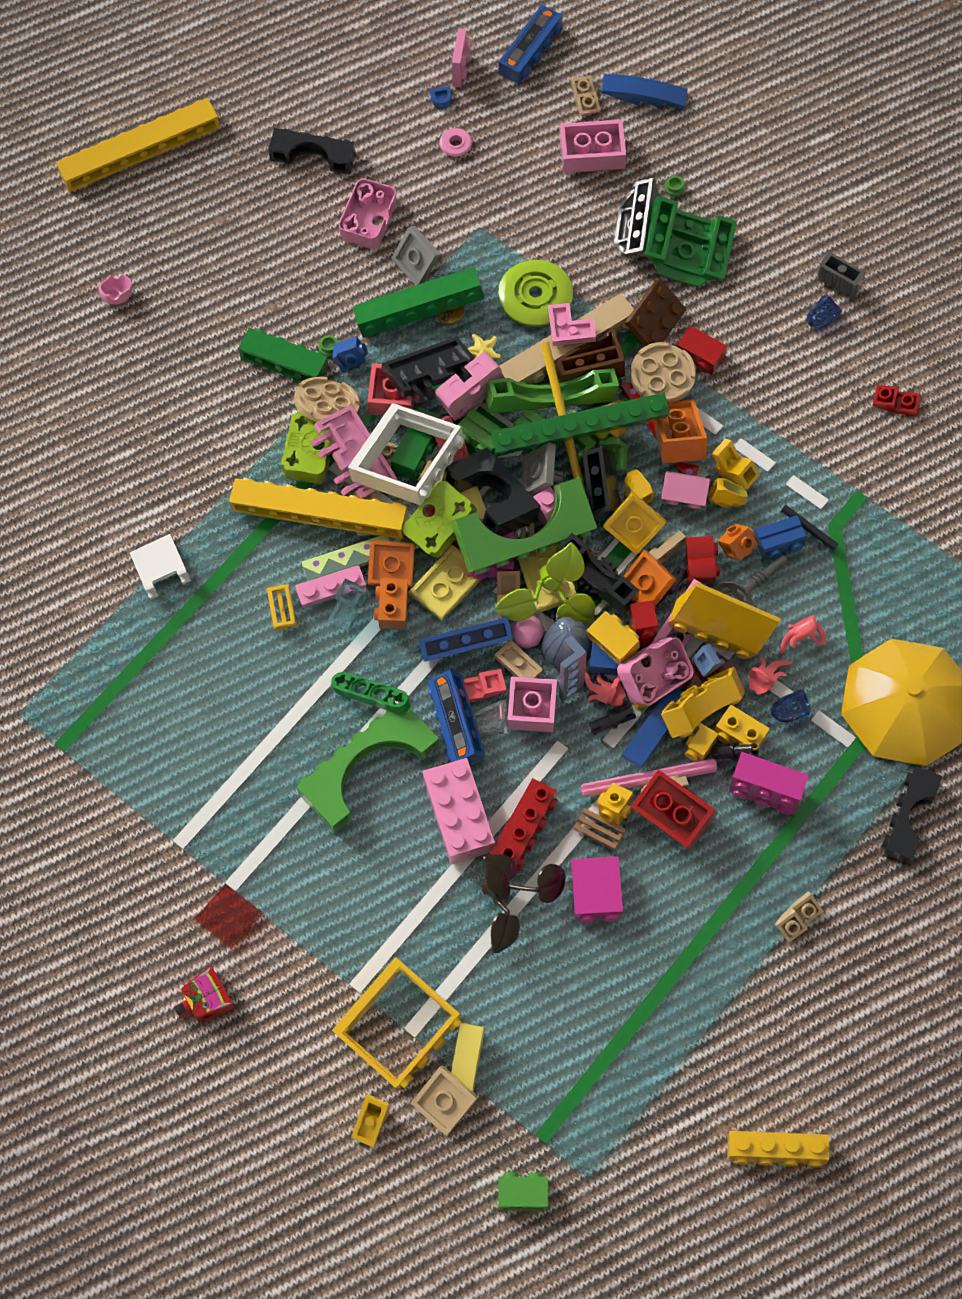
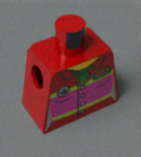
M212 965L181 988L186 1000L173 1006L180 1019L193 1012L198 1022H203L235 1010Z

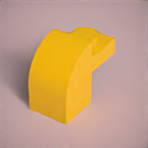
M725 438L713 451L712 455L717 463L714 468L722 478H726L747 490L760 476L753 460L740 456L732 440Z

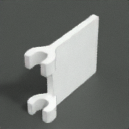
M170 534L130 552L150 600L159 596L154 583L177 573L183 585L191 581Z

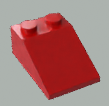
M659 769L631 805V808L690 852L718 815L713 807Z

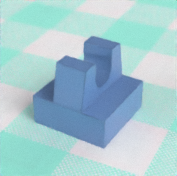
M710 644L704 645L692 658L703 677L711 675L713 671L725 663L723 659L718 658L716 655L717 649L712 648Z

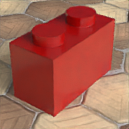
M691 325L677 344L678 348L685 350L691 356L698 370L711 375L719 367L727 351V345Z
M653 600L630 604L628 623L631 629L639 636L640 647H648L658 632V621Z

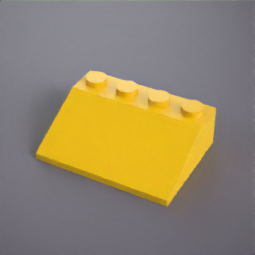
M697 582L676 600L668 624L674 626V629L679 632L693 634L697 640L714 643L718 649L735 652V655L739 658L751 659L761 650L780 623L781 618Z

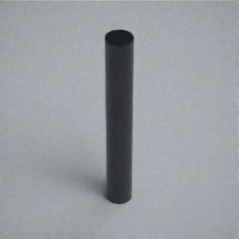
M784 505L781 509V512L789 518L797 515L803 529L834 551L839 544L789 506Z

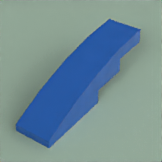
M604 74L601 93L635 105L644 102L661 108L665 104L683 110L686 106L688 89L670 83L618 74Z
M676 688L660 700L623 752L622 758L640 769L644 766L669 732L661 713L671 701L677 703L681 698L680 694L683 693L682 690Z

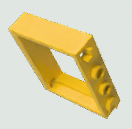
M395 957L332 1031L390 1084L400 1090L402 1087L405 1089L413 1081L414 1077L412 1075L418 1068L422 1070L430 1061L428 1056L433 1050L438 1051L445 1044L446 1040L444 1038L450 1031L453 1033L459 1028L460 1023H462L460 1019L463 1016ZM403 972L447 1011L451 1017L397 1078L348 1033L395 978Z

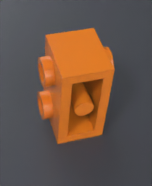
M381 578L380 586H376V600H379V607H375L374 620L378 621L379 629H406L408 579Z

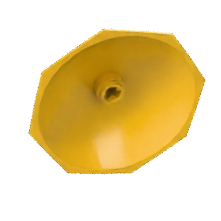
M890 639L849 665L841 715L872 756L928 766L962 744V670L944 648Z

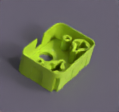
M299 411L291 417L281 460L283 475L290 480L320 484L326 479L330 458L329 455L320 458L318 453L321 450L314 449L310 442L328 431L325 430L318 434L314 427L316 422L305 417ZM328 440L324 442V448L331 446Z
M441 481L431 491L430 496L424 500L422 505L418 506L417 510L404 523L402 530L409 539L415 542L433 558H439L456 539L451 521L477 512V509L471 501L448 482ZM433 505L435 507V514L432 517L424 516L423 509L425 506ZM460 505L466 509L464 512L458 509ZM431 540L436 542L437 545L435 547L431 546Z

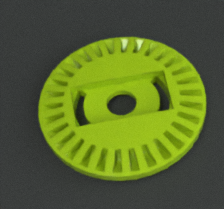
M528 260L516 264L505 273L499 285L498 296L502 309L511 319L526 326L539 327L550 324L548 305L570 303L571 305L573 287L568 275L557 265L543 260ZM532 288H539L542 291V295L535 298L529 294V291Z

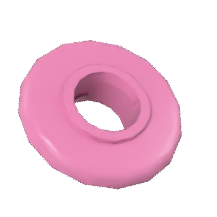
M449 129L440 138V148L449 156H462L471 149L472 138L463 129ZM453 141L461 142L458 146H453L450 143Z

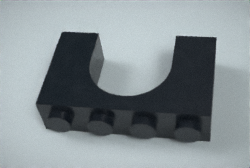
M488 448L457 460L448 465L444 470L442 481L448 482L459 493L475 486H489L497 489L504 495L506 501L485 511L482 523L491 532L502 537L537 521L541 505Z

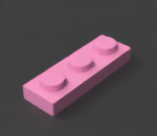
M358 565L295 585L301 606L305 608L365 589L366 583Z

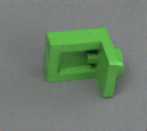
M591 435L573 439L574 445L581 451L577 455L580 466L584 464L582 452L596 448V443Z
M608 437L607 440L599 441L600 447L614 452L616 471H626L628 445L617 437Z

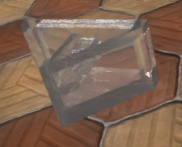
M505 700L473 712L480 736L508 734Z

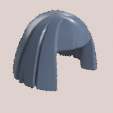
M571 617L558 619L548 628L542 639L541 648L545 659L551 665L554 664V667L560 669V663L563 662L564 640L572 635L587 652V663L591 659L593 642L587 636L586 630L588 628L581 621H575Z

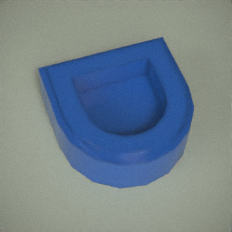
M450 86L430 90L431 100L436 108L445 109L451 105L452 93Z

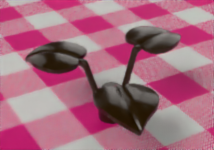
M491 854L483 857L485 865V881L482 886L483 894L494 898L493 903L498 904L504 911V913H498L492 922L491 947L493 953H500L510 947L516 941L520 932L518 917L510 915V910L501 900L508 898L510 889L539 892V900L541 902H554L561 895L566 879L565 872L559 865L548 864L544 866L537 878L539 887L510 885L509 881L515 877L517 871L516 863L512 857L504 854Z

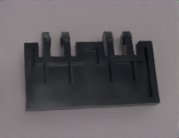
M454 337L382 363L381 370L403 398L411 396L417 404H421L424 398L420 389L429 400H432L436 397L432 386L445 383L455 374L463 382L471 378L472 376L465 366L475 358L458 337Z

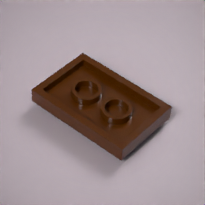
M660 278L653 282L624 324L645 347L652 343L664 342L687 309Z

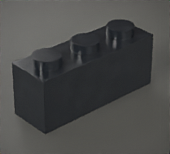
M598 447L582 453L589 505L593 517L607 520L621 505L614 452L604 447Z

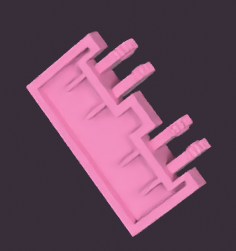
M350 405L316 422L314 427L318 434L325 430L328 432L315 438L310 443L314 447L328 440L331 446L322 449L318 456L323 458L333 453L334 460L341 471L349 467L370 434L353 406ZM381 453L369 471L397 480V477ZM349 470L336 477L334 482L338 484L350 478ZM354 482L350 486L348 485L343 488L341 493L345 496L357 490L355 492L356 495L364 499L379 490Z

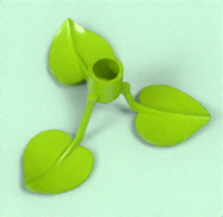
M570 542L564 549L554 554L548 560L547 565L541 567L539 570L541 580L537 581L534 596H532V592L529 589L514 590L496 604L495 611L512 621L529 619L536 611L534 602L537 601L543 586L547 590L556 589L564 602L557 609L559 619L571 617L575 621H581L584 625L591 622L595 614L593 599L587 594L578 593L572 595L567 600L559 585L563 580L574 582L583 575L585 569L584 561L577 547Z

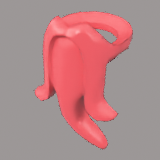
M812 615L794 625L789 624L788 628L790 631L784 636L779 653L782 654L789 643L795 649L796 644L808 636L816 644L824 645L827 642V638L822 627L815 621L817 617ZM816 631L819 634L820 641L815 637Z
M760 657L761 665L759 668L753 667L749 671V689L755 691L757 695L767 692L774 686L775 681L779 677H786V674L783 672L774 674L776 669L789 666L793 661H774L765 668L766 662Z
M585 672L586 685L591 692L596 694L589 696L588 703L592 700H597L611 706L623 705L626 693L621 686L619 677L613 683L602 680L599 674L597 676L599 685L591 682L589 675Z

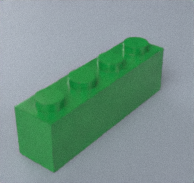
M248 328L238 348L240 359L301 382L312 377H324L329 368L328 358L322 352L311 351L301 344H292L282 337L268 335L261 329Z

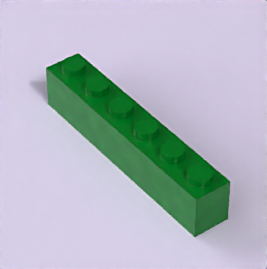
M471 267L354 305L353 309L362 337L365 338L483 300L485 296L476 268Z

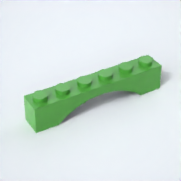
M614 368L592 370L578 378L559 383L565 406L614 402L619 388ZM511 378L491 379L487 382L484 398L489 413L556 407L551 385L524 384Z

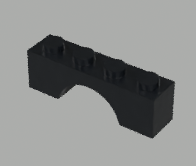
M274 128L268 147L269 157L272 161L290 164L296 157L302 154L313 153L322 156L328 162L330 171L351 174L356 156L355 142L347 139L340 140L328 136L312 135L307 132L300 133L285 128Z
M571 533L557 547L556 553L564 549L570 542L573 543L581 553L585 569L579 579L621 615H624L630 609V604H635L638 601L640 590L624 576H616L606 570L595 559L589 547Z
M916 766L913 773L908 772L904 782V786H907L906 793L900 794L896 806L900 807L898 815L893 813L889 827L893 828L891 835L886 834L882 844V848H885L884 857L908 866L911 865L920 837L914 833L910 826L909 813L919 805L932 804L942 778L941 775Z

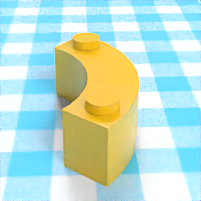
M735 667L708 677V681L704 682L699 688L697 685L690 687L680 694L681 698L677 703L671 701L665 707L661 715L672 738L678 736L684 738L691 735L696 726L710 714L726 705H735L741 701L745 689Z

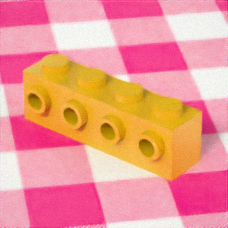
M730 1131L727 1136V1161H734V1164L738 1165L758 1162L759 1165L763 1166L783 1163V1166L795 1167L798 1164H808V1167L813 1168L823 1167L829 1161V1135Z

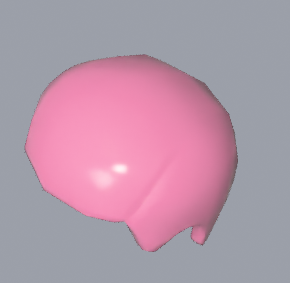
M121 274L119 278H114L110 275L98 287L101 299L106 303L114 305L125 303L132 292L131 279L125 274Z
M534 615L524 621H513L510 627L513 636L512 641L518 647L526 649L537 646L545 634L542 621Z

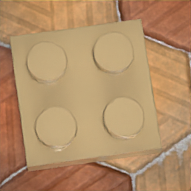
M442 1065L410 1104L447 1136L479 1097Z

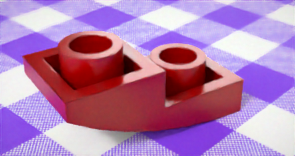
M877 385L873 406L893 413L917 417L921 403V394L900 392L899 387Z

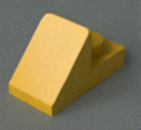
M367 1094L351 1138L374 1147L383 1123L389 1116V1103Z

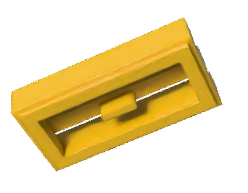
M289 584L267 588L274 631H279L281 628L285 630L288 627L296 628ZM283 590L286 591L291 621H286L281 594ZM272 592H277L282 619L281 623L277 622Z

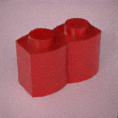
M713 536L686 537L685 555L688 585L694 579L702 584L715 583L716 577L720 576V564L715 563V556H718V543L713 542Z

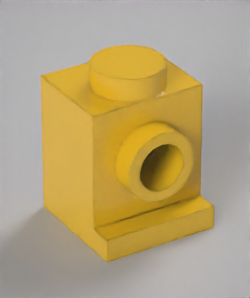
M699 723L695 728V734L692 733L686 742L688 748L685 756L695 762L705 760L713 745L717 742L718 733Z

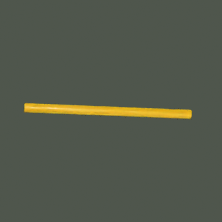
M545 342L541 344L557 413L558 416L566 415L550 344ZM573 439L565 441L573 478L580 477L585 491Z

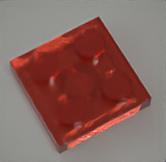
M225 883L195 917V921L229 949H232L262 913Z

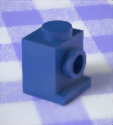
M357 336L334 344L333 359L342 373L347 372V369L366 362V355H368L367 347L364 343L360 342Z

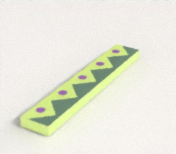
M404 535V539L378 536L302 561L301 563L307 580L311 581L358 565L360 567L369 565L370 540L415 542L406 535ZM415 543V549L420 548V547Z

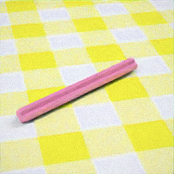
M708 759L659 770L669 777L678 775L679 777L686 776L687 778L716 772L717 764L715 759ZM657 770L585 783L581 785V792L583 797L600 795L603 792L606 793L612 783L625 789L645 786Z

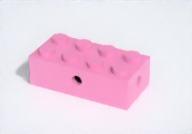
M465 758L424 770L423 780L450 865L491 853L495 846V841L468 759Z

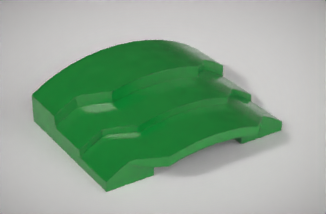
M658 196L654 200L647 236L648 240L644 256L652 260L658 275L695 287H699L709 280L723 281L737 221L717 215L713 220H709L677 209V201Z

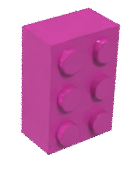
M741 752L729 792L739 799L748 798L754 800L759 806L774 807L782 814L796 815L809 775Z

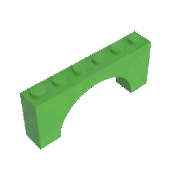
M580 477L553 486L555 491L553 514L548 523L531 537L523 539L501 537L485 527L479 519L477 512L451 521L468 573L475 571L477 575L489 571L488 566L495 563L498 568L509 564V559L515 556L517 560L529 557V552L536 549L538 553L551 549L550 544L558 542V545H560L571 533L575 536L578 535L579 539L592 535L590 530L596 529L597 526Z
M411 708L401 714L386 710V714L381 718L377 717L372 720L369 728L364 732L356 733L347 746L339 747L331 759L321 762L316 767L314 773L310 776H304L298 782V794L333 833H336L352 819L351 813L343 800V788L348 774L361 759L383 749H402L424 760L439 747V738Z

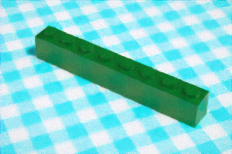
M664 392L491 431V440L495 456L497 457L541 447L548 442L555 444L666 419L670 412Z

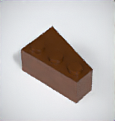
M613 328L607 330V334L598 339L596 338L595 342H590L582 348L578 346L556 359L559 383L578 378L592 370L614 368L617 378L625 377V359Z

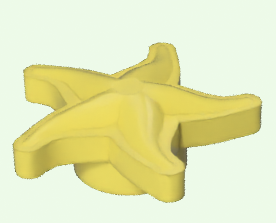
M472 334L475 345L469 347L468 350L475 358L483 352H487L494 360L501 358V355L493 350L497 341L496 336H493L490 340L483 341L476 334Z

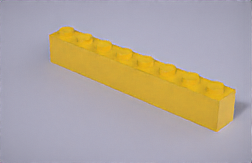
M208 98L196 101L190 106L177 109L171 114L161 116L152 122L142 124L133 130L123 132L93 147L62 158L56 162L59 174L68 191L72 192L220 129L218 116Z
M235 478L229 499L232 511L237 513L354 532L359 531L397 539H404L405 534L402 527L409 519L407 506L399 502L391 504L382 502L379 499H361L355 495L348 497L341 496L335 492H318L312 488L304 490L292 485L279 486L268 481L264 483L255 482L249 478H243V480Z

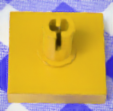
M632 492L604 522L603 527L637 555L666 524V520Z

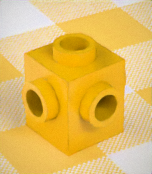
M612 783L606 793L603 792L598 798L599 815L607 822L620 825L624 818L627 819L631 814L633 792Z

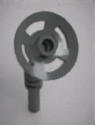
M781 555L767 568L759 570V573L755 574L756 576L753 575L751 577L752 580L744 587L735 582H723L717 585L714 590L720 592L721 589L729 587L730 589L725 590L723 594L731 592L730 597L753 606L749 593L757 586L761 587L762 584H765L770 579L769 577L785 565L788 560L784 555Z

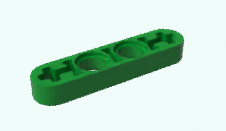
M339 672L331 679V685L338 695L397 714L405 713L411 706V701L403 690L346 672ZM360 686L367 687L364 692L356 693L357 688ZM380 692H385V693H386V695L384 696V698L379 699V700H378V699H375V696H376L378 693H380Z

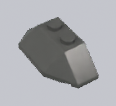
M654 178L635 182L632 186V191L626 196L619 208L614 245L626 256L645 252L654 200L660 196Z

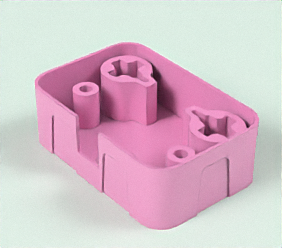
M368 179L358 180L339 221L342 240L369 249L378 248L397 206L396 190L391 186ZM381 217L384 220L381 226H375L372 223L373 219Z
M487 352L481 353L465 366L472 375L471 378L463 383L455 374L435 392L441 406L455 421L461 419L471 409L485 400L484 394L488 380L505 378L499 365Z
M675 637L659 638L656 642L622 662L617 668L619 678L624 685L630 702L636 705H651L691 679L694 674L692 664L681 640ZM649 656L650 664L645 668L641 664V660Z

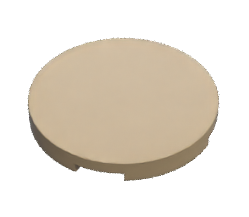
M667 342L652 343L643 347L633 359L630 369L632 385L639 395L646 397L665 392L667 404L683 399L691 391L696 377V368L691 356L685 350L669 345Z
M328 377L308 378L299 383L294 394V404L298 411L315 422L350 405L358 413L360 400L355 390L344 382L340 384L327 380Z

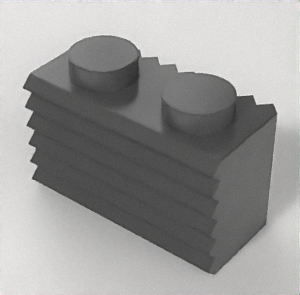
M828 252L819 265L817 280H821L824 284H828V286L839 290L843 295L846 294V297L850 296V299H852L862 287L866 272Z

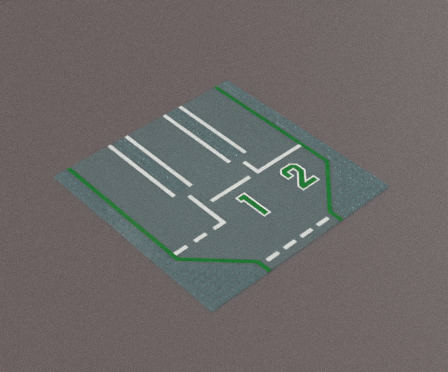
M477 228L428 281L475 267L485 299L464 305L465 316L455 325H443L434 315L378 333L366 345L368 350L366 362L347 369L345 373L341 372L333 380L340 384L344 382L355 390L360 400L357 414L370 435L384 416L371 415L368 410L372 363L382 364L454 337H458L468 349L475 345L472 334H476L483 341L490 340L493 336L497 337L493 350L495 353L500 354L501 358L494 361L500 366L551 335L550 324L539 327L520 324L504 312L499 302L498 292L502 277L516 264L528 261L526 258L483 228ZM532 288L529 294L537 298L542 295V291L539 288ZM573 292L570 311L572 321H575L596 307ZM622 330L616 334L625 359V377L617 378L619 388L614 402L623 399L628 401L620 389V385L631 379L630 369L633 359L644 347L632 332ZM548 375L541 382L533 383L532 385H550ZM696 377L691 391L679 401L695 400L707 436L706 459L700 460V462L710 474L708 493L715 480L722 478L714 468L717 463L712 453L726 438L732 440L740 456L753 460L760 474L755 482L745 490L748 496L746 504L740 507L731 506L724 508L708 501V493L706 505H701L700 509L687 507L688 503L679 502L678 505L666 504V499H661L666 471L679 473L673 463H662L657 440L645 423L626 427L625 434L618 437L620 441L628 445L627 470L617 472L621 504L627 499V496L624 494L626 489L624 479L628 472L636 469L642 473L654 491V498L647 505L666 520V524L636 555L603 527L606 520L594 517L597 528L590 530L592 535L587 536L586 545L593 556H598V560H601V557H605L606 562L611 560L612 566L615 564L617 567L618 576H624L643 550L650 552L655 547L658 549L663 545V541L670 534L675 535L679 530L686 537L713 536V542L718 543L717 540L732 525L748 526L755 531L756 528L789 518L781 512L784 505L789 506L839 544L833 551L804 529L807 538L805 546L795 553L790 551L782 553L788 562L772 574L765 584H762L761 587L757 586L749 593L754 607L781 618L780 623L758 654L751 659H742L737 657L735 652L718 649L714 643L697 640L693 635L686 645L685 651L692 664L694 674L691 679L677 687L683 692L694 685H697L699 688L704 682L708 681V677L735 667L745 692L741 701L733 706L770 728L768 737L759 749L758 758L809 775L796 815H785L774 807H762L756 804L754 800L735 797L729 790L738 761L718 759L715 760L717 764L716 772L686 778L688 781L687 790L713 807L718 813L691 852L633 808L627 819L624 818L619 825L625 828L626 832L615 851L573 830L584 808L599 815L597 801L600 795L583 797L581 792L582 784L695 762L685 756L688 748L686 742L689 736L672 738L670 732L665 735L663 742L641 769L621 757L661 699L648 705L647 709L637 711L634 703L630 702L621 681V686L626 693L623 705L611 706L597 700H592L588 703L589 696L596 694L591 692L586 682H584V687L563 702L559 698L560 669L554 667V664L551 665L545 659L542 653L541 640L535 647L519 648L543 669V673L538 679L557 680L554 732L508 729L511 677L515 676L495 659V654L508 641L426 662L423 660L418 641L419 639L501 619L498 618V613L495 611L497 604L496 578L486 577L482 579L443 622L408 593L406 629H379L378 621L374 620L375 607H379V600H376V586L367 585L369 565L360 567L366 583L365 589L302 608L295 585L308 581L302 567V561L378 537V535L358 536L357 532L233 512L229 504L232 488L176 546L191 581L183 585L176 573L156 582L154 587L159 596L150 600L143 583H141L20 711V717L358 993L363 995L396 957L463 1016L460 1021L485 1027L475 1088L585 1177H590L780 939L782 933L775 925L777 920L794 902L808 891L812 896L815 895L904 783L908 772L912 773L915 766H917L916 764L872 756L842 717L841 711L849 665L888 640L897 639L944 648L962 670V563ZM439 384V385L434 386V387L432 386V388H433L434 391L436 392V390H437L442 384ZM420 389L424 401L421 404H417L414 401V411L417 407H420L442 417L448 415L447 411L441 406L437 396L435 399L429 400ZM485 400L473 408L502 429L512 427L513 423L527 411L489 413ZM613 402L565 406L566 413L570 414L573 410L579 412ZM556 407L534 409L536 412L538 410L541 411L547 419L558 416ZM400 424L389 442L399 445L407 427ZM289 428L241 478L242 480L243 478H249L261 483L268 481L279 486L292 485L304 490L312 488L323 493L335 492L343 496L341 493L343 488L354 483L351 477L342 483L336 484L334 482L336 477L349 469L341 471L332 456L333 453L329 454V467L323 483L316 484L285 478L281 467V460ZM608 433V437H615L612 434ZM436 440L434 442L435 449L432 455L427 456L426 462L428 460L433 462L441 450ZM565 441L555 450L554 470L563 473L561 483L574 479ZM323 442L318 446H314L313 448L316 450H321L324 448L325 443ZM471 444L466 445L469 455L476 453L474 446ZM575 446L578 455L581 451ZM528 449L497 457L521 483L523 457L534 450ZM583 464L582 466H580V469L586 489L585 494L588 499L586 476ZM394 472L397 481L414 487L419 483L417 480L421 473H419L415 480ZM477 486L486 510L506 501L504 495L497 489L489 486ZM355 490V491H353V492H351V493H349V494H347V495H345V496H348V497H349L350 495H353V493L356 492L357 490ZM377 491L382 502L391 504L399 502L407 506L409 518L419 506L407 500ZM433 505L425 506L423 509L424 516L432 517L435 514V507ZM538 517L537 521H535V534L544 527ZM526 526V538L530 537V526ZM521 528L518 529V539H521ZM455 539L449 548L454 545L460 550L458 541ZM436 542L431 544L433 547L437 545ZM718 543V556H715V563L720 564V576L716 577L715 583L703 585L714 589L720 583L735 582L744 587L752 580L751 577L753 575L756 576L755 574L759 573V570H764L778 558L762 559L756 546L750 555L744 557L741 561L727 558ZM685 546L662 564L670 573L677 566L682 567L680 571L684 569L687 572ZM421 547L415 549L412 587L441 557L433 558ZM514 558L513 571H520V589H528L519 560ZM685 578L675 588L676 591L672 595L669 594L658 607H654L658 621V632L672 613L676 600L690 586L688 585V578ZM578 582L575 587L577 594L581 593V588H578ZM289 584L297 627H288L285 630L281 628L279 631H274L267 588ZM725 587L721 589L720 592L723 593L725 590L730 588ZM283 590L281 594L286 621H291L286 591ZM272 592L277 622L281 623L282 619L277 592ZM591 596L595 603L594 619L585 624L587 628L605 611L610 615L615 614L622 621V626L629 625V610L624 615H621L604 599L601 600V597H598V600H594V596ZM558 606L533 614L542 621L545 633L556 622ZM815 615L817 617L815 621L824 630L827 642L824 645H818L808 636L799 641L795 649L789 643L786 650L780 654L782 640L790 631L788 625H794L809 616ZM508 619V620H509L510 627H511V624L513 623V621L510 620V619ZM816 631L815 637L820 641L819 634ZM682 632L671 635V637L679 638L681 642L684 640ZM710 644L712 648L717 649L716 655L719 659H723L725 663L713 671L711 675L703 677L692 658L704 645ZM640 647L636 652L638 653L645 647ZM646 657L641 660L643 667L646 668L650 664V660ZM760 657L766 662L765 668L774 661H793L789 666L776 669L774 674L783 672L786 674V677H779L775 681L774 686L767 692L757 695L755 691L749 689V671L753 667L759 668L761 665ZM589 660L586 663L585 672L589 675L592 683L599 685L597 681L599 674L591 673ZM448 670L462 674L463 679L477 677L481 672L502 670L507 689L506 692L470 703L486 755L485 758L470 764V768L495 844L532 778L557 790V799L559 800L554 812L549 811L546 817L548 822L542 832L538 831L535 836L537 842L531 852L527 851L525 854L526 862L522 870H517L515 877L509 882L510 885L539 887L537 878L541 869L548 864H556L565 872L564 889L561 895L551 903L541 902L539 900V892L510 889L509 897L501 900V902L510 910V915L518 917L520 932L518 938L510 947L497 954L493 953L491 947V926L495 916L498 913H504V911L498 904L493 903L494 898L484 895L482 891L485 881L483 857L490 855V853L450 865L423 780L424 770L451 763L447 757L446 743L441 736L440 722L435 716L436 708L429 695L430 688L428 680ZM339 672H346L405 691L411 701L410 708L439 738V747L424 760L402 749H383L361 759L348 774L343 788V800L351 813L352 819L336 833H333L300 797L297 791L298 782L304 776H310L314 773L316 767L321 762L331 759L339 747L347 746L356 733L364 732L369 728L372 720L377 717L381 718L386 714L384 709L338 695L331 685L332 677ZM600 674L602 680L613 683L619 677V675ZM360 686L357 688L356 693L364 692L367 687ZM380 692V693H378V694L375 696V699H378V700H379V699L384 698V696L386 695V693H385V692ZM629 705L633 707L636 719L618 725L617 729L611 728L595 736L592 734L588 722L606 716L607 712L611 711L613 713ZM729 705L710 714L700 723L715 731L716 725ZM717 738L715 745H730V743L725 744ZM710 751L705 760L713 759L712 756L717 754H711ZM644 786L627 789L633 792V803ZM586 817V819H588V820H590V821H592V822L598 824L599 826H601V827H603V828H605V829H607V830H609V831H611V832H613V833H615V834H617V835L619 834V833H617V832H615V831H613V830H611V829H609V828H607V827H605V826L599 824L598 822H596V821H594V820H592V819ZM582 823V827L614 843V839ZM619 857L623 906L622 918H618L614 922H605L604 919H594L592 923H581L580 920L575 921L571 859ZM403 972L395 978L373 1004L424 1046L427 1045L451 1017L447 1011ZM459 1028L453 1033L450 1031L444 1038L446 1040L445 1044L438 1051L433 1050L432 1052L451 1068Z

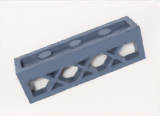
M572 635L564 640L563 662L560 663L559 698L563 702L584 687L587 652Z

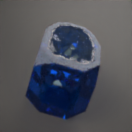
M826 293L811 307L807 314L806 322L810 327L820 329L828 326L835 320L842 310Z
M803 689L781 697L771 707L773 718L779 722L786 723L803 718L811 712L809 700Z

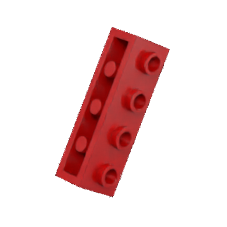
M532 778L490 855L504 854L512 857L516 863V869L521 871L526 862L525 854L527 851L531 852L537 842L535 836L538 831L542 832L548 822L546 817L549 811L554 812L559 802L557 790Z

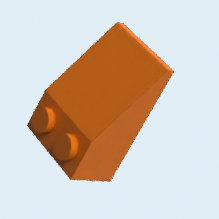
M695 400L668 403L670 412L668 418L654 421L662 463L672 464L706 459L707 436Z

